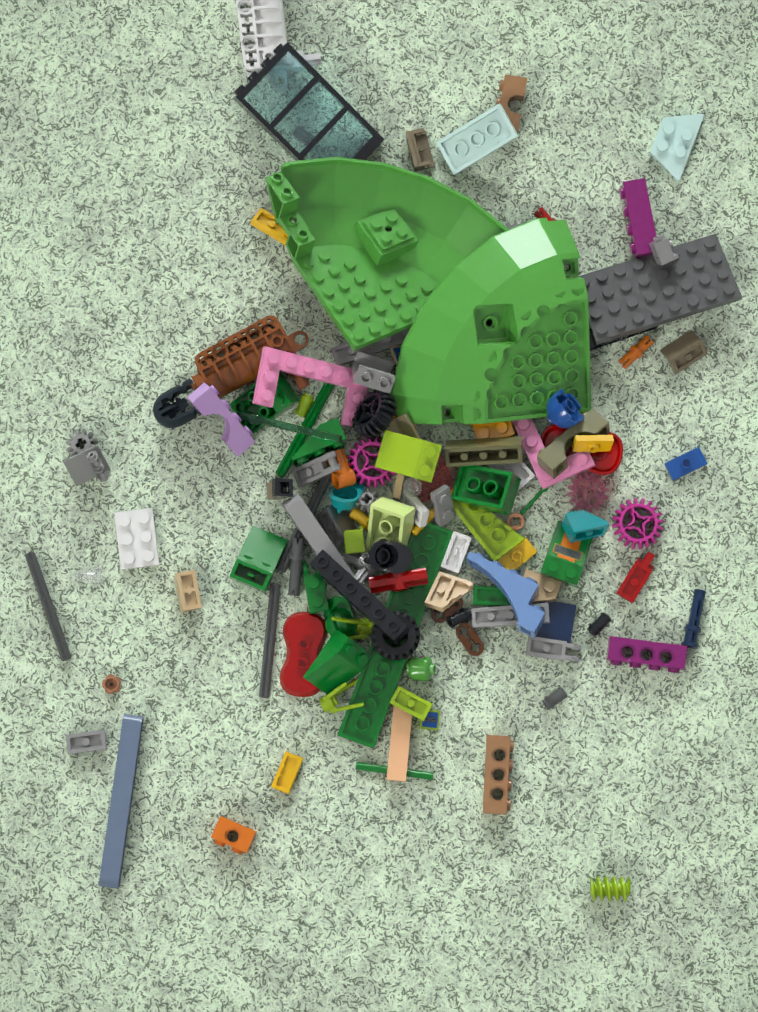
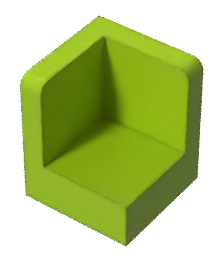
M362 526L355 530L344 531L346 554L365 552Z

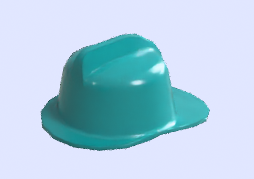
M360 479L356 480L355 485L338 490L332 486L329 490L328 495L331 498V503L337 508L339 514L343 510H352L365 488L364 484H359Z

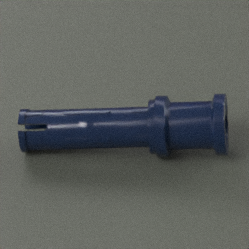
M694 589L689 621L684 626L685 636L684 641L681 642V645L687 646V648L698 649L697 640L699 633H701L699 625L706 594L704 590Z

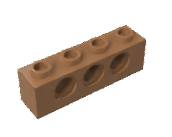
M486 736L482 811L484 814L506 815L507 811H510L511 799H507L508 791L512 789V780L508 779L509 772H512L513 760H509V755L514 749V741L510 740V736ZM496 750L504 752L505 758L502 761H497L494 758ZM497 769L504 773V777L500 781L495 780L493 777V772ZM494 789L502 791L503 797L500 800H495L492 797Z

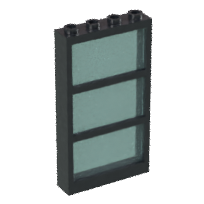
M288 42L284 45L280 43L273 50L274 56L271 59L267 57L260 64L262 68L258 72H252L247 78L249 82L245 86L241 84L234 91L236 96L233 99L295 161L329 157L366 160L385 140Z

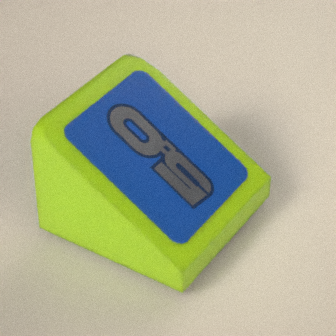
M430 710L424 722L420 720L419 729L439 730L440 711Z

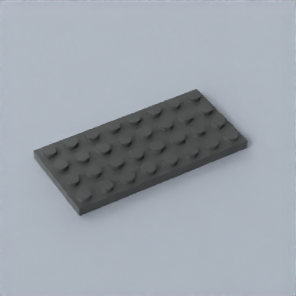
M709 235L674 246L673 253L678 254L679 258L664 265H657L654 256L647 255L580 275L579 277L584 278L589 301V327L596 345L742 300V295L717 235Z

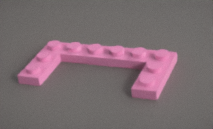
M266 346L263 347L253 404L269 408L273 407L279 371L347 388L340 425L353 428L352 419L355 416L356 407L359 406L364 396H367L368 387L353 383L352 368Z
M533 420L512 421L518 436H523L524 449L543 490L595 467L589 452H576L567 457L568 468L553 479L538 465L537 455L544 448V445Z

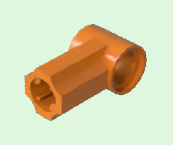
M336 450L337 457L335 458L337 464H340L341 470L333 472L331 480L334 488L338 490L355 485L356 476L354 471L349 468L344 450Z

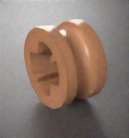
M513 513L508 517L507 525L514 531H518L524 525V518L519 513ZM513 517H514V519L519 518V519L521 520V521H519V523H520L521 525H520V526H517V525L512 526V525H511V523H512L511 518H513Z

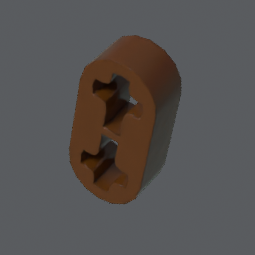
M459 599L458 607L454 605L450 609H446L447 611L443 614L444 619H436V610L433 609L431 612L432 620L435 623L445 622L447 616L453 615L460 610L463 605V599Z
M468 623L459 624L456 628V636L471 656L481 655L484 645L472 626ZM461 627L465 629L467 627L469 628V639H467L465 635L461 636L459 634L461 632ZM472 640L475 645L480 644L478 653L470 650L472 645L469 641Z

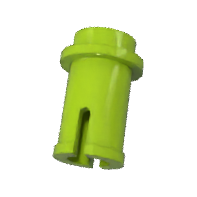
M304 392L300 396L301 401L294 411L295 414L303 418L306 417L311 404L314 403V397Z

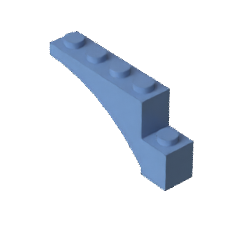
M469 552L467 564L488 577L507 598L518 621L517 630L535 638L546 619L542 608L536 605L531 606L539 592V584L530 577L524 578L520 576V573L516 570L504 568L497 561L491 562L487 560L481 553Z

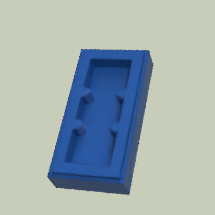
M697 447L666 462L664 465L672 481L708 463L700 448Z

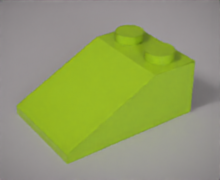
M385 430L375 467L432 483L442 445Z

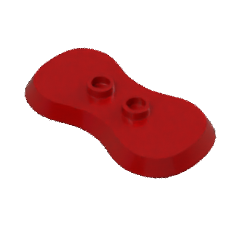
M555 424L545 428L540 437L544 447H548L553 439L561 436L566 429L557 427ZM612 432L607 434L613 435L614 439L610 451L590 453L595 467L588 470L595 474L608 475L615 472L620 466L623 456V444L621 439ZM572 446L568 449L566 457L576 453L572 451Z
M297 612L291 614L283 625V637L287 647V655L279 678L283 690L293 696L309 697L320 692V689L303 678L321 652L328 634L325 628V620L318 614Z

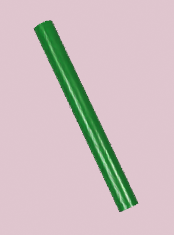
M362 762L356 763V770L387 774L388 766ZM407 769L406 777L433 780V772Z

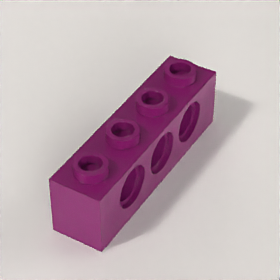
M610 636L608 639L606 661H610L611 665L622 666V663H629V667L641 668V665L649 666V670L660 671V668H668V672L679 673L680 670L685 669L687 646ZM623 648L631 649L632 656L630 658L622 655ZM643 650H648L651 653L650 660L642 658L641 653ZM662 653L670 655L669 663L662 662L660 658Z

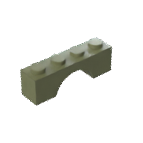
M594 408L583 414V421L571 428H567L561 436L555 437L548 447H544L539 451L537 455L538 465L553 479L568 468L566 453L572 446L576 435H607L610 432L609 422Z

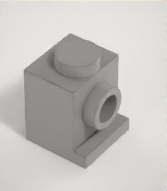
M664 234L654 237V241L649 243L657 265H664L679 258L678 254L673 253V243L668 238H665Z

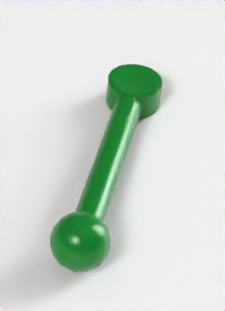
M541 487V490L525 506V508L522 509V511L519 514L523 516L524 513L531 507V505L540 497V495L543 492H546L548 488L543 490Z

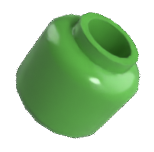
M413 656L411 660L407 661L406 673L413 681H429L431 676L435 675L436 665L432 663L430 657Z

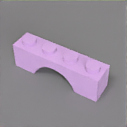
M203 383L187 397L188 400L203 416L209 414L222 415L225 422V430L221 439L236 456H240L255 442L251 437L253 433L247 426L243 427L240 424L242 420L235 412L232 414L229 411L231 406L226 400L219 399L217 389L213 385L209 387L206 383Z

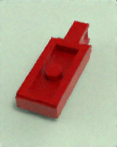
M648 551L644 559L638 558L616 592L618 596L630 603L634 602L653 571L654 566L650 563L655 556Z

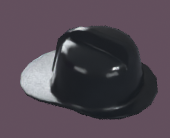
M379 540L371 546L368 552L371 565L379 571L403 573L407 571L412 563V553L402 543Z

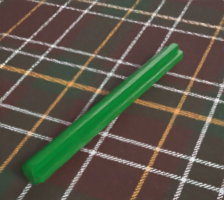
M324 383L276 470L278 476L284 478L293 463L292 457L304 443L335 385Z

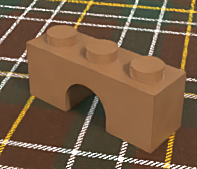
M505 74L504 80H500L499 91L502 92L501 98H497L496 105L502 104L518 134L521 114L510 111L508 104L514 100L524 101L527 78Z

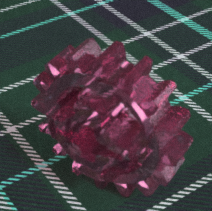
M586 471L583 477L577 474L578 480L572 478L573 486L568 485V489L571 492L567 493V496L572 497L569 503L576 504L575 510L580 507L581 510L585 511V509H588V512L592 513L593 508L599 511L598 505H605L602 500L608 499V496L604 494L609 489L604 488L607 482L600 481L601 475L595 478V473L592 472L591 476H588ZM588 480L587 484L578 486L580 482ZM594 483L599 486L600 491L596 490ZM590 485V492L593 494H590L587 500H585L586 493L583 491H586ZM575 493L580 495L582 502L577 499ZM598 499L596 503L588 505L589 501Z

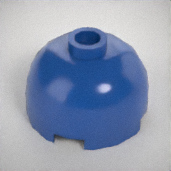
M561 389L549 398L546 409L547 418L551 424L566 429L583 421L584 415H581L579 412L581 405L571 393L565 394L564 389Z

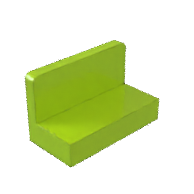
M398 686L389 702L423 722L433 706L432 703Z

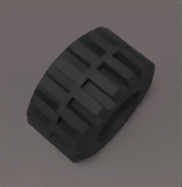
M396 611L392 613L405 623L409 629L406 642L400 647L389 646L385 642L384 634L376 626L372 627L371 639L376 652L380 656L387 658V660L399 661L406 659L417 649L420 641V631L412 617L405 612Z

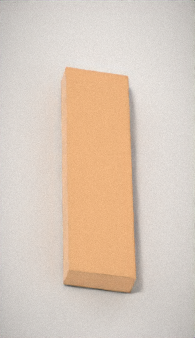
M395 706L393 707L386 780L406 782L412 715Z

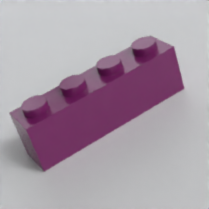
M642 178L625 181L622 183L621 188H619L620 199H624L625 204L622 207L623 216L628 219L626 231L632 240V243H629L630 252L635 255V258L653 255L649 243L654 241L653 238L656 237L646 180Z

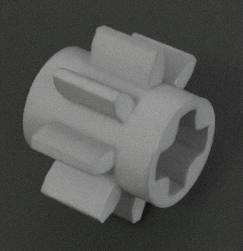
M369 489L361 494L360 500L357 501L361 505L360 510L362 512L367 510L370 514V506L379 499V494L376 491L372 493Z

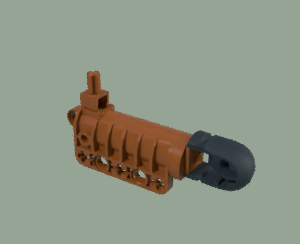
M269 315L203 350L195 357V364L199 373L194 375L192 380L189 378L184 381L182 386L176 385L157 397L153 405L155 419L160 425L167 428H176L195 419L197 414H202L195 407L185 412L189 404L185 397L178 398V395L187 393L191 388L195 391L203 383H206L209 387L213 385L219 392L217 396L220 399L257 379L263 347L266 346L297 354L298 351L307 347L309 343L307 333L296 331L287 336L277 317ZM252 335H259L256 339L251 338ZM303 335L306 338L305 343L302 345L296 344V336ZM219 353H226L223 357L217 356ZM287 373L289 378L293 377L300 391L310 386L305 377Z

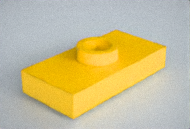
M576 435L572 444V451L590 453L610 451L614 442L613 435Z
M525 537L524 541L497 562L501 563L508 570H516L538 551Z
M285 751L271 787L289 794L304 758Z

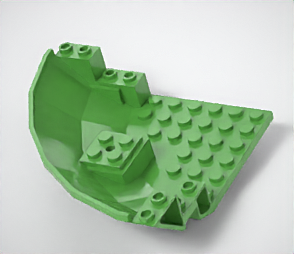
M343 157L289 161L281 164V172H275L265 177L277 225L280 224L288 235L286 246L294 265L353 351L410 328L424 301L454 265L490 237L508 230L474 200L428 176L383 162Z
M535 218L490 237L454 265L424 301L402 343L395 371L396 379L390 392L397 401L396 418L406 413L413 424L442 425L443 423L453 422L486 424L547 417L546 405L549 398L561 389H564L565 394L571 393L581 405L580 413L591 410L589 301L585 280L579 277V252L566 220L548 221L547 218ZM568 264L569 268L565 271L564 266ZM488 319H491L492 324L490 326L486 325V321ZM448 409L449 413L444 415V411Z

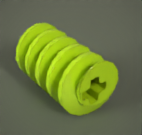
M590 877V896L593 901L596 900L597 896L600 897L601 901L604 900L605 896H607L608 901H611L612 897L615 896L616 901L619 902L620 896H623L624 902H626L628 896H630V877L627 878L626 882L623 877H620L618 882L615 877H612L610 882L608 877H604L602 882L600 877H596L595 882Z

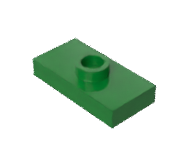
M474 585L473 605L511 606L497 586Z

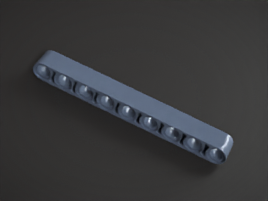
M123 715L99 878L100 887L119 889L144 721L143 716Z

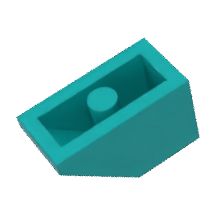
M580 510L566 513L561 525L569 542L573 543L604 536L609 523L589 512Z

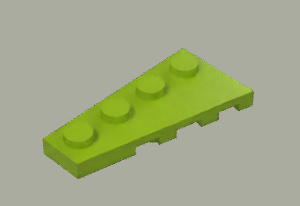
M452 500L454 512L493 561H498L525 540L524 537L498 519L492 512Z

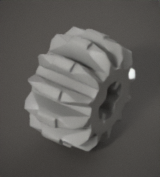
M77 429L75 430V437L69 434L72 441H66V444L70 446L66 451L72 452L70 455L72 457L95 446L94 444L98 440L97 438H92L94 435L92 432L87 434V430L83 429L82 434H80ZM81 441L87 443L84 445V449L78 447Z

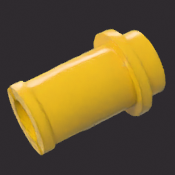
M357 507L354 508L349 517L359 523L363 529L368 530L369 516Z

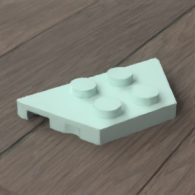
M704 114L663 117L650 155L655 160H658L661 166L677 182L680 181Z

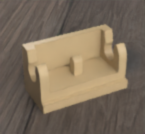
M195 570L176 573L173 577L180 613H186L191 610L196 611L202 608Z

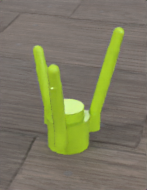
M331 618L333 621L356 624V632H359V634L350 636L349 638L352 640L366 639L367 635L372 634L373 624L368 619Z
M358 678L349 684L344 682L332 692L319 699L325 713L330 711L331 714L339 711L364 706V703L342 707L336 706L339 704L336 696L354 686Z

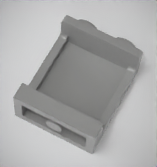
M358 349L352 363L353 383L390 394L396 379L395 375L390 373L394 359Z

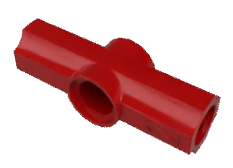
M426 568L368 577L372 594L386 591H403L410 587L428 584Z

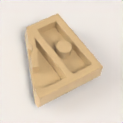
M526 569L523 577H530L539 584V592L532 604L539 603L540 601H556L562 582Z
M439 571L424 602L425 606L443 612L471 591L474 587V582Z

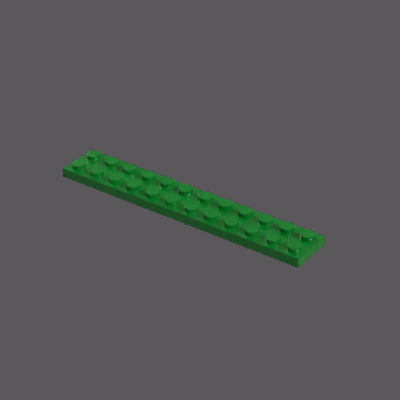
M428 523L417 536L411 534L407 545L412 553V563L407 571L426 568L428 584L410 587L403 591H390L385 604L392 612L400 611L407 613L414 619L418 627L426 608L424 602L438 575L453 531L432 523ZM407 634L397 645L385 635L384 639L389 646L400 647L406 642ZM371 642L368 652L372 654V657L360 672L349 705L364 703V706L346 710L337 736L374 749L390 706L389 702L394 695L407 658L399 661L387 660V658L380 656L376 652Z

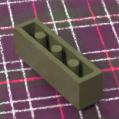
M523 436L446 440L444 448L446 467L523 463Z

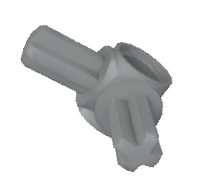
M344 553V561L357 566L358 572L354 575V578L359 583L363 584L368 577L377 576L378 570L371 565L368 553L361 556L353 553Z

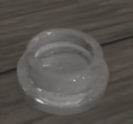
M411 477L404 482L403 487L407 495L415 497L422 492V483L419 479Z

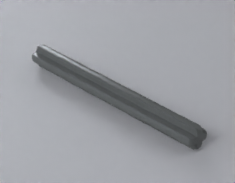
M332 473L319 480L307 504L313 515L331 482ZM297 527L276 567L277 570L283 573L286 572L291 562L289 558L292 553V537H298V543L299 538H303Z
M29 552L25 554L29 570L62 661H67L72 656L36 554Z
M274 583L270 585L259 690V697L261 698L270 697L281 588L280 584Z

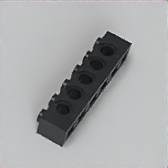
M323 549L309 563L317 574L395 645L409 632L408 626Z

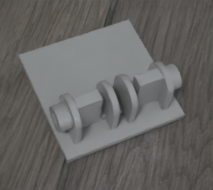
M98 445L90 447L63 461L76 487L95 477L102 482L108 480L109 474L107 471L111 469Z

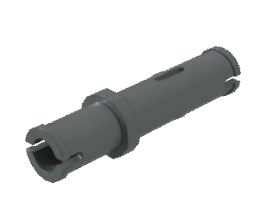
M292 537V553L289 558L291 559L290 578L287 595L292 596L294 591V596H300L305 538H299L298 543V537Z

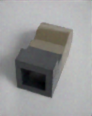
M275 478L272 479V482L266 483L267 499L281 500L293 497V479Z

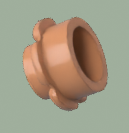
M108 675L103 680L102 687L105 688V692L108 694L117 693L121 688V680L119 677H114V675Z

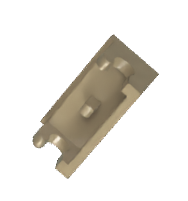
M424 128L406 131V140L414 171L435 167L426 130L424 131Z

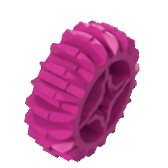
M377 436L375 442H372L371 438L368 439V443H365V440L362 438L361 446L358 443L354 444L357 450L350 449V453L354 456L347 457L348 460L353 461L348 463L349 468L354 467L352 470L356 473V480L361 478L360 485L367 481V488H370L371 482H374V487L378 488L377 482L379 481L384 486L385 481L383 479L386 478L390 482L391 477L389 474L396 475L394 472L369 465V459H377L379 451L376 454H370L365 449L371 447L380 449L381 443H378L379 437ZM360 454L366 460L361 470L357 466V459ZM370 470H375L381 475L369 477L364 474Z
M634 498L632 504L628 499L626 500L627 507L621 503L619 506L622 511L615 510L619 517H612L613 521L618 522L612 524V528H618L614 535L621 534L618 541L620 542L624 538L626 540L624 543L625 547L630 542L632 543L631 549H634L635 545L638 544V549L641 550L643 547L642 543H644L646 548H649V541L655 544L656 540L654 537H661L657 531H663L664 528L658 526V524L664 523V520L657 519L662 513L658 512L655 514L654 511L658 507L654 506L651 509V501L645 505V499L642 498L639 504L637 498ZM635 509H642L649 514V516L642 517L637 513V511H635ZM629 511L631 523L623 527V516ZM635 519L641 520V522L644 521L640 528L632 526L635 523ZM653 521V530L649 536H646L645 525ZM635 531L641 539L632 538L626 532Z

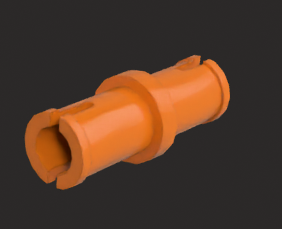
M645 335L618 360L619 364L624 363L622 367L627 369L637 358L640 359L643 356L642 354L654 342L652 340L648 341L650 337Z

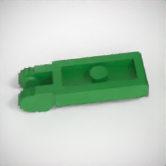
M306 560L302 561L303 579L310 614L329 611L323 578L317 573L309 575L308 564Z

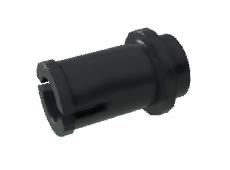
M461 608L459 612L447 616L446 621L449 627L453 628L460 623L469 622L472 614L468 608Z
M602 612L592 624H588L587 630L596 637L601 634L600 632L612 620Z

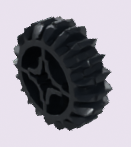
M376 389L373 392L370 391L360 401L359 406L356 407L357 410L352 419L354 431L367 439H375L382 432L385 433V429L390 427L389 424L393 421V416L396 415L397 401L392 394Z

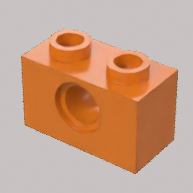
M220 816L211 838L215 839L213 843L222 847L227 844L232 847L231 851L242 855L243 852L248 853L257 831ZM233 830L239 835L238 840L235 842H231L228 839L229 832Z

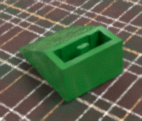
M279 371L273 407L269 408L252 403L256 383L229 405L233 412L241 418L242 425L244 427L247 426L254 434L287 412L301 400Z
M338 418L320 424L292 457L294 466H301L308 463V460L318 458L329 451L344 449L347 441Z
M252 526L229 576L230 579L266 593L288 540Z

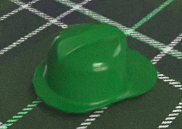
M332 597L328 600L329 611H324L327 632L332 636L335 630H338L348 637L354 636L356 624L338 622L331 619L332 617L354 619L350 603L343 597Z

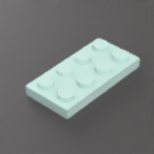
M499 103L440 139L436 144L453 175H457L515 140L519 135L502 104Z

